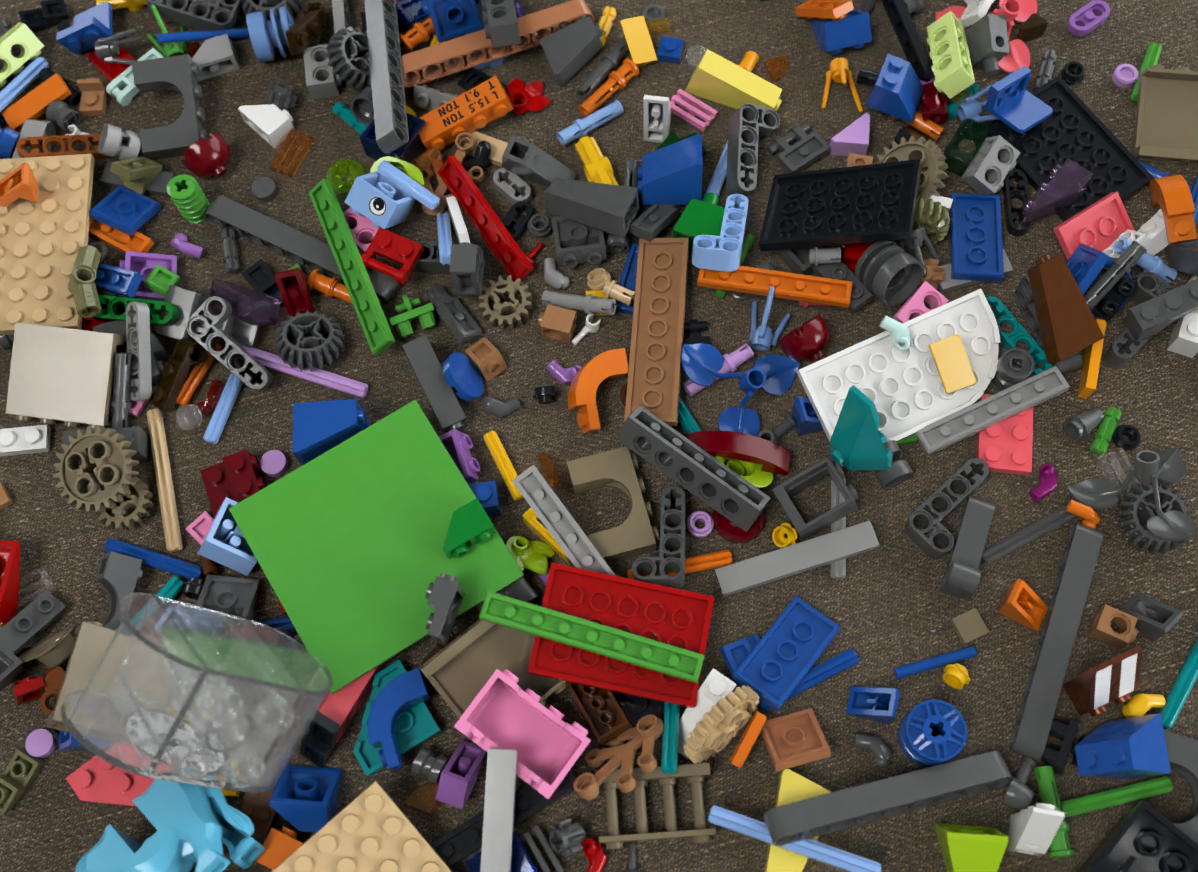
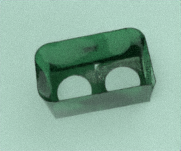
M971 118L963 120L944 149L945 163L948 165L946 170L958 176H963L989 134V128L986 125ZM965 139L971 140L976 146L975 151L970 154L963 153L959 149V143Z

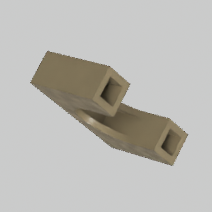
M625 446L568 461L567 467L574 494L600 487H613L625 493L631 501L632 510L625 522L617 527L587 535L606 563L609 564L656 551V542H659L660 538L657 527H651L649 517H653L649 501L644 502L642 493L646 491L642 477L637 478L635 469H638V462L635 453L630 454L629 448Z

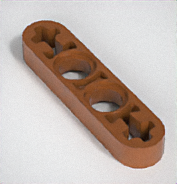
M101 134L25 137L17 143V151L20 158L92 154L94 159L110 157L98 153ZM76 143L86 145V149L80 152L75 151L72 147ZM90 143H93L94 150H91ZM51 144H57L61 147V150L52 153L47 148ZM39 145H42L44 153H40ZM31 146V153H26V147Z

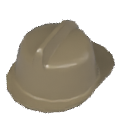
M73 625L61 632L37 641L33 646L23 651L18 658L23 662L36 659L48 668L68 665L75 638L71 634Z

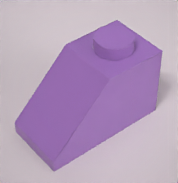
M461 740L441 772L436 800L462 809L473 791L487 752L478 745Z

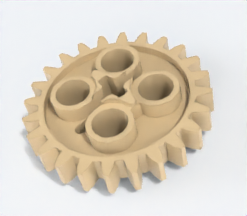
M743 685L741 688L737 687L734 692L730 691L727 696L722 697L711 707L710 712L703 715L704 719L696 723L693 731L689 733L691 736L685 741L687 744L683 747V753L696 764L697 762L701 763L703 760L706 762L710 756L714 757L716 753L722 751L732 741V738L739 734V730L745 727L750 718H752L751 714L757 709L755 706L759 704L758 699L760 697L751 687Z

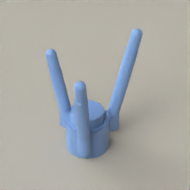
M991 85L975 95L965 98L964 103L957 105V114L962 123L970 121L971 124H975L981 121L999 120L994 115L979 116L982 114V107H985L987 100L979 102L977 99L988 93Z
M771 286L769 289L762 323L757 329V302H752L751 333L748 341L751 342L750 346L760 351H769L771 346L776 347L777 340L791 316L790 313L785 315L774 335L772 334V329L767 327L775 290L774 286Z

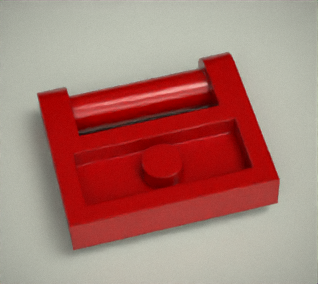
M379 227L368 249L361 255L366 269L376 270L394 278L397 283L404 285L425 249L421 244ZM379 255L402 265V268L396 269L375 260V257Z

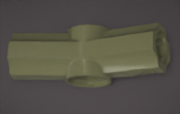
M90 245L79 247L68 282V289L73 294L77 314L83 318H92L95 315H99L102 310L95 285L96 273L102 253L96 247Z

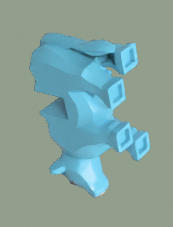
M170 770L156 777L146 792L133 800V803L157 831L141 845L134 838L109 824L105 828L99 842L84 854L76 864L74 872H190L195 862H197L195 872H223L231 862L223 855L222 844L227 846L229 856L234 863L243 869H248L266 848L251 837L254 833L251 819L228 805L216 781L211 777H195Z

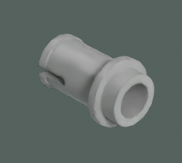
M814 247V249H809V264L818 266V264L841 263L840 247L828 249Z

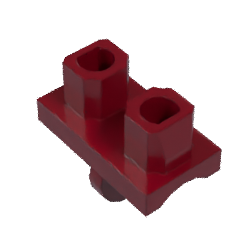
M934 81L924 84V95L922 96L923 121L929 119L938 125L942 124L948 117L947 95L944 92L940 93L936 89Z

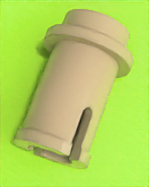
M608 280L602 291V294L606 295L607 299L613 298L627 304V306L632 304L631 300H634L635 291L616 284L615 280L612 282Z

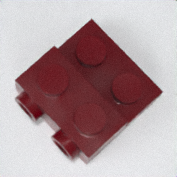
M247 449L222 458V463L200 470L214 517L226 497L239 503L267 487L263 477H259L257 469L260 468L257 456L255 454L251 455Z

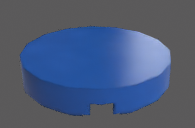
M454 352L445 358L446 360L442 365L443 375L447 384L451 388L455 387L458 391L455 394L465 401H474L480 397L484 391V384L475 364L467 356L458 352Z

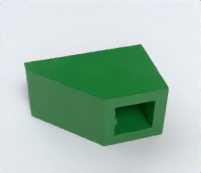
M478 498L453 512L443 546V551L448 559L452 557L457 559L469 552V547L476 543L481 545L492 539V534L496 532L494 525Z

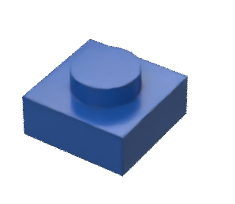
M661 36L657 60L679 64L684 39Z

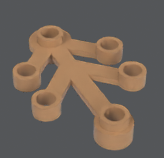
M462 132L457 135L455 139L457 151L454 156L462 163L466 154L471 153L475 149V141L468 132ZM465 143L470 144L468 147H462ZM432 148L427 152V158L429 163L433 165L439 182L435 192L430 184L431 174L429 170L421 168L420 171L422 174H427V178L424 179V188L439 197L440 203L434 210H430L422 203L421 207L426 215L436 217L439 212H444L447 206L446 198L453 195H445L448 187L437 173L442 166V155L438 149ZM433 154H438L436 159H431ZM474 166L469 171H466L475 183H479L484 179V172L479 166ZM475 172L481 173L478 177L473 176Z
M646 715L637 722L636 727L628 729L609 741V748H594L588 751L585 755V760L591 768H598L604 763V760H610L594 775L592 773H584L576 778L573 787L579 797L585 800L594 799L599 793V785L620 765V775L616 779V784L623 793L632 791L636 786V781L632 776L635 751L641 745L642 755L637 760L641 770L649 773L657 766L653 751L655 740L664 731L662 720L655 715ZM632 739L627 744H624L625 740Z

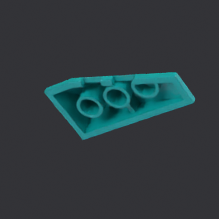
M854 385L849 388L830 439V457L835 463H838L840 466L843 464L848 470H888L892 465V454L888 448H884L883 444L887 439L878 428L881 422L875 404Z

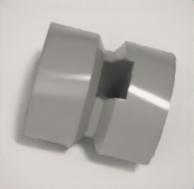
M107 123L100 135L98 153L110 157L118 155L119 160L136 158L141 147V136L129 130L122 132L120 127Z

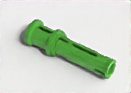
M1053 766L1034 768L1041 803L1054 805L1055 811L1062 812ZM1064 819L1049 846V859L1066 858L1076 855L1075 851L1071 849L1068 836L1070 826L1067 822H1064Z

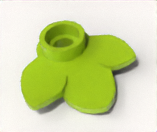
M522 536L510 537L506 543V547L522 572L526 568L546 575L548 570L547 559L555 555V552L549 545L541 541H529Z

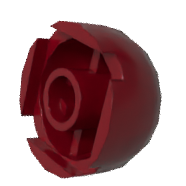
M213 132L209 134L211 138L207 141L202 137L193 143L183 154L186 159H181L185 167L192 174L200 178L221 177L227 172L226 166L230 162L231 152L227 142L220 133Z
M818 315L799 328L794 329L777 342L782 351L793 360L802 361L809 358L813 362L824 355L822 349L829 342V328L821 315Z

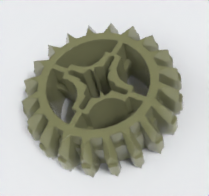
M923 197L917 198L914 223H920L921 226H925L926 234L931 244H937L938 241L944 240V236L947 235L950 225L949 212L947 207L941 206V202H933L932 198L923 199Z

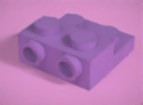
M126 251L125 260H120L119 268L143 275L133 298L165 301L164 297L146 288L144 281L157 264L176 274L177 256Z
M456 429L439 436L467 484L479 480L477 472L480 471L478 461L471 456L469 449L473 448L470 437Z

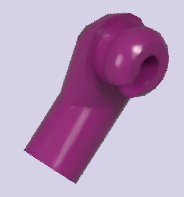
M1044 464L1040 467L1039 486L1029 492L1030 497L1036 503L1057 489V472L1051 464Z

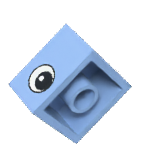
M376 171L356 177L345 203L351 207L354 213L364 215L370 219L375 227L387 229L406 220L416 199Z

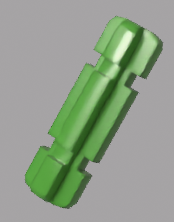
M1111 406L1105 411L1104 420L1100 423L1094 437L1095 441L1092 442L1090 447L1093 453L1103 455L1107 451L1108 442L1111 441L1117 421H1119L1122 414L1120 409Z

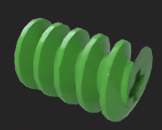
M185 174L173 177L167 184V193L181 215L192 224L202 223L207 220L204 214L211 204L196 179Z

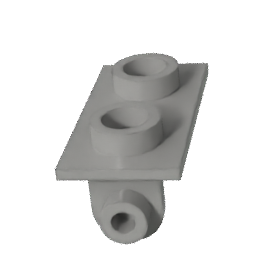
M425 84L423 86L414 85L413 105L432 111L459 95L446 92L441 93L440 90L430 88Z

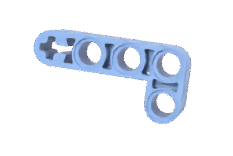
M731 194L727 197L720 236L698 235L694 238L692 264L695 267L732 272L739 268L749 203L746 196Z

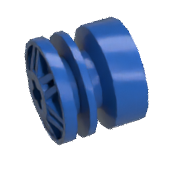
M927 700L919 703L901 720L898 728V743L902 753L911 762L922 767H933L946 763L963 749L967 740V725L962 714L953 705L942 700ZM934 726L938 728V735L936 737L931 735V728Z

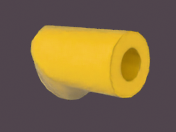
M1136 694L1123 706V715L1126 718L1144 716L1151 708H1163L1166 703L1165 698L1161 694Z

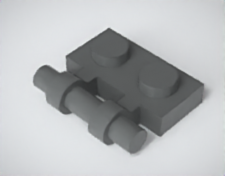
M806 122L800 126L795 125L789 130V133L783 137L778 136L767 147L770 155L777 151L782 152L777 156V161L788 173L800 172L830 151V146L816 131L809 135L806 134L810 130ZM794 140H795V141H798L797 143H795V144L792 145V146L789 145V144H790L791 142H793Z

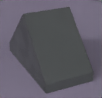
M1138 592L1120 609V611L1138 618L1135 627L1151 642L1166 634L1184 615L1182 610Z

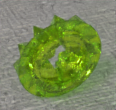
M341 159L329 167L326 178L330 180L333 189L342 194L343 192H349L356 177L364 175L365 172L359 162L353 159ZM349 172L351 178H347L346 181L343 182L342 177H345L346 174H348Z

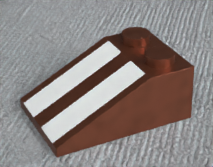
M1140 645L1088 669L1063 685L1080 716L1090 713L1091 717H1094L1108 710L1105 705L1112 701L1117 706L1132 699L1130 693L1139 688L1143 652Z

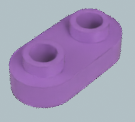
M1102 0L1089 2L1070 16L1067 23L1068 31L1075 36L1087 35L1107 20L1110 14L1109 5Z

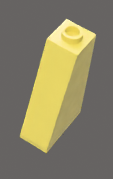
M708 49L685 89L690 94L735 109H739L743 104L750 103L775 111L778 110L782 102L779 96L783 90Z
M785 769L780 775L775 807L832 792L790 769ZM819 836L809 839L817 841ZM769 844L764 872H802L808 857Z

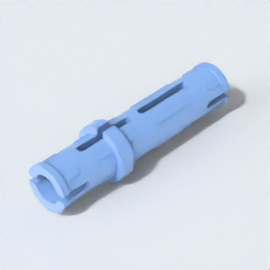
M615 100L581 120H574L572 125L556 133L559 142L565 146L579 137L587 136L588 132L611 119L622 115L624 110L621 103Z
M1125 237L1118 239L1124 245L1117 241L1113 245V250L1120 255L1132 244ZM1147 252L1135 262L1145 272H1153L1167 283L1172 281L1166 276L1173 280L1177 276V271L1174 268L1164 264L1160 257L1152 256Z

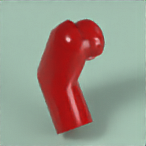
M587 838L582 843L583 852L589 861L586 872H602L607 862L603 847L597 839Z

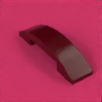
M699 431L687 434V439L712 456L762 464L761 471L788 476L791 452L774 442L757 436L731 431Z

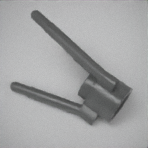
M129 29L106 38H100L95 41V52L99 59H105L106 64L132 65V62L136 61L114 57L119 55V46L142 41L143 37L115 41L135 33V29Z
M914 223L912 239L898 240L899 246L903 249L904 245L908 249H915L917 260L924 266V275H926V269L920 249L923 241L932 258L939 260L926 234L925 226H921L920 223Z

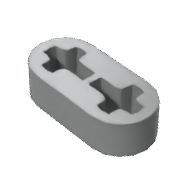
M504 168L495 171L493 175L495 188L512 204L522 201L528 204L531 202V189L526 182L515 173ZM503 178L505 180L508 178L509 184L505 181L500 183V179ZM516 191H518L520 194L525 192V196L523 197L519 195L517 197Z

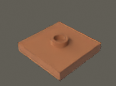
M812 708L766 720L760 731L776 772L831 757V750Z

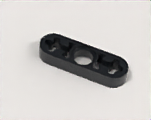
M1012 169L1003 180L1004 184L1002 186L1006 229L1011 235L1020 237L1027 233L1031 225L1027 176L1022 170ZM1011 178L1015 179V182H1018L1016 190H1013L1014 182L1011 180ZM1010 199H1020L1023 203V206H1013L1010 202ZM1017 215H1020L1019 223L1023 225L1022 227H1018V224L1015 223Z

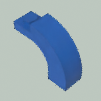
M420 668L403 673L390 681L376 697L369 713L367 726L369 745L375 749L383 748L379 750L381 762L384 767L388 766L393 772L404 769L395 735L399 718L408 708L431 699L425 677Z

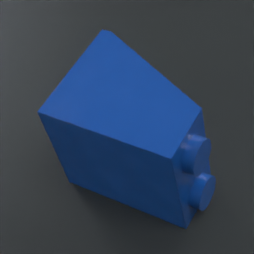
M701 135L689 137L643 155V165H638V195H643V205H688L691 199L701 201L703 168Z
M357 399L294 403L292 453L303 466L371 426L370 418H366L365 409L360 407Z
M1158 713L1105 721L1075 745L1079 776L1120 780L1171 773L1161 714Z

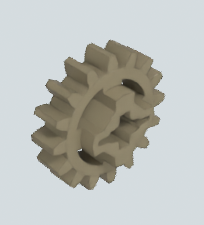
M511 275L507 277V280H503L501 276H498V282L496 283L493 280H489L491 286L489 288L483 286L482 290L485 295L478 297L481 302L478 306L480 311L483 312L484 320L489 319L491 326L498 323L500 329H503L505 324H508L510 329H513L514 322L522 325L521 318H529L527 310L533 309L532 302H530L533 298L532 294L528 292V285H522L520 278L513 282ZM518 294H520L521 297H522V303H521V304H520L519 301L517 300V299H518ZM490 300L494 304L493 311L490 309Z
M136 476L132 478L136 485H128L127 487L131 494H122L123 503L115 502V508H106L105 512L95 510V513L99 516L98 520L111 530L116 528L118 531L123 532L125 526L133 530V523L137 522L142 525L141 517L150 516L146 509L154 505L148 500L153 497V494L147 490L149 488L148 485L141 482ZM133 489L137 490L139 497L135 496ZM108 509L112 510V514H114V517L110 515Z

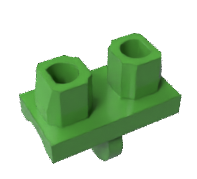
M407 294L402 296L404 303L395 306L398 313L407 310V312L389 318L392 327L396 328L402 339L414 334L410 322L419 319L423 331L436 326L432 302L412 309V307L418 306L421 303L419 298L409 301Z

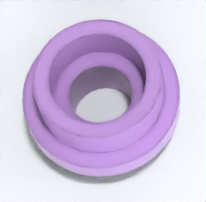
M693 512L688 517L687 529L695 537H705L713 529V519L707 512ZM702 521L705 527L699 529L695 526V523Z

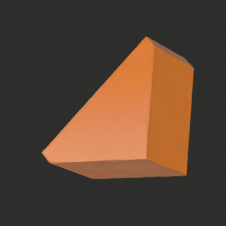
M1017 579L1007 589L997 612L1032 630L1038 631L1049 607L1023 579Z

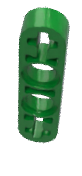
M98 295L100 304L107 305V310L102 309L99 315L93 316L100 319L126 321L127 305L130 302H144L149 307L150 324L169 326L178 320L179 310L174 304L164 301ZM123 302L125 304V312L119 316L116 308L119 303ZM156 310L169 311V315L165 317L156 315Z

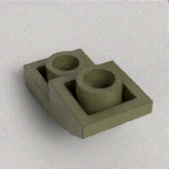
M24 748L16 750L4 773L0 774V812L2 814H7L15 806L45 763L41 759L31 756Z

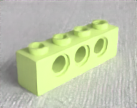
M949 11L927 27V42L931 50L929 56L933 62L931 69L935 75L934 85L940 93L944 92L951 99L974 84L975 79L964 25Z
M18 22L0 38V59L4 64L3 69L0 71V88L7 83L5 79L11 74L16 75L23 70V64L28 59L32 61L42 53L40 49L44 45L25 23ZM15 44H18L21 48V53L17 57H14L11 53V48Z

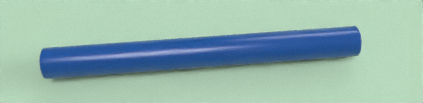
M248 28L156 34L158 43L204 41L224 34H228L229 39L250 37Z

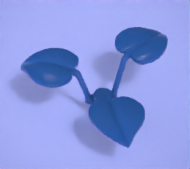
M704 343L685 344L681 351L683 370L687 377L697 385H710L714 380V376L716 378L739 379V387L746 395L739 404V409L728 407L722 411L718 418L719 431L738 432L753 436L759 432L760 421L754 410L744 409L748 399L753 395V392L761 387L770 395L784 394L791 387L796 371L800 366V363L792 358L768 354L757 359L753 368L745 373L739 371L738 373L721 374L718 371L723 367V358L719 350L714 346Z

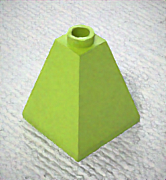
M935 823V830L947 872L998 871L1008 844V836L994 827Z

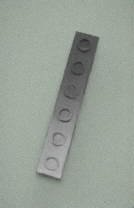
M481 0L486 39H491L493 48L521 43L515 1Z
M641 405L628 416L617 437V440L622 442L627 448L633 450L648 463L654 465L669 478L679 483L691 494L697 496L745 532L758 519L771 499Z

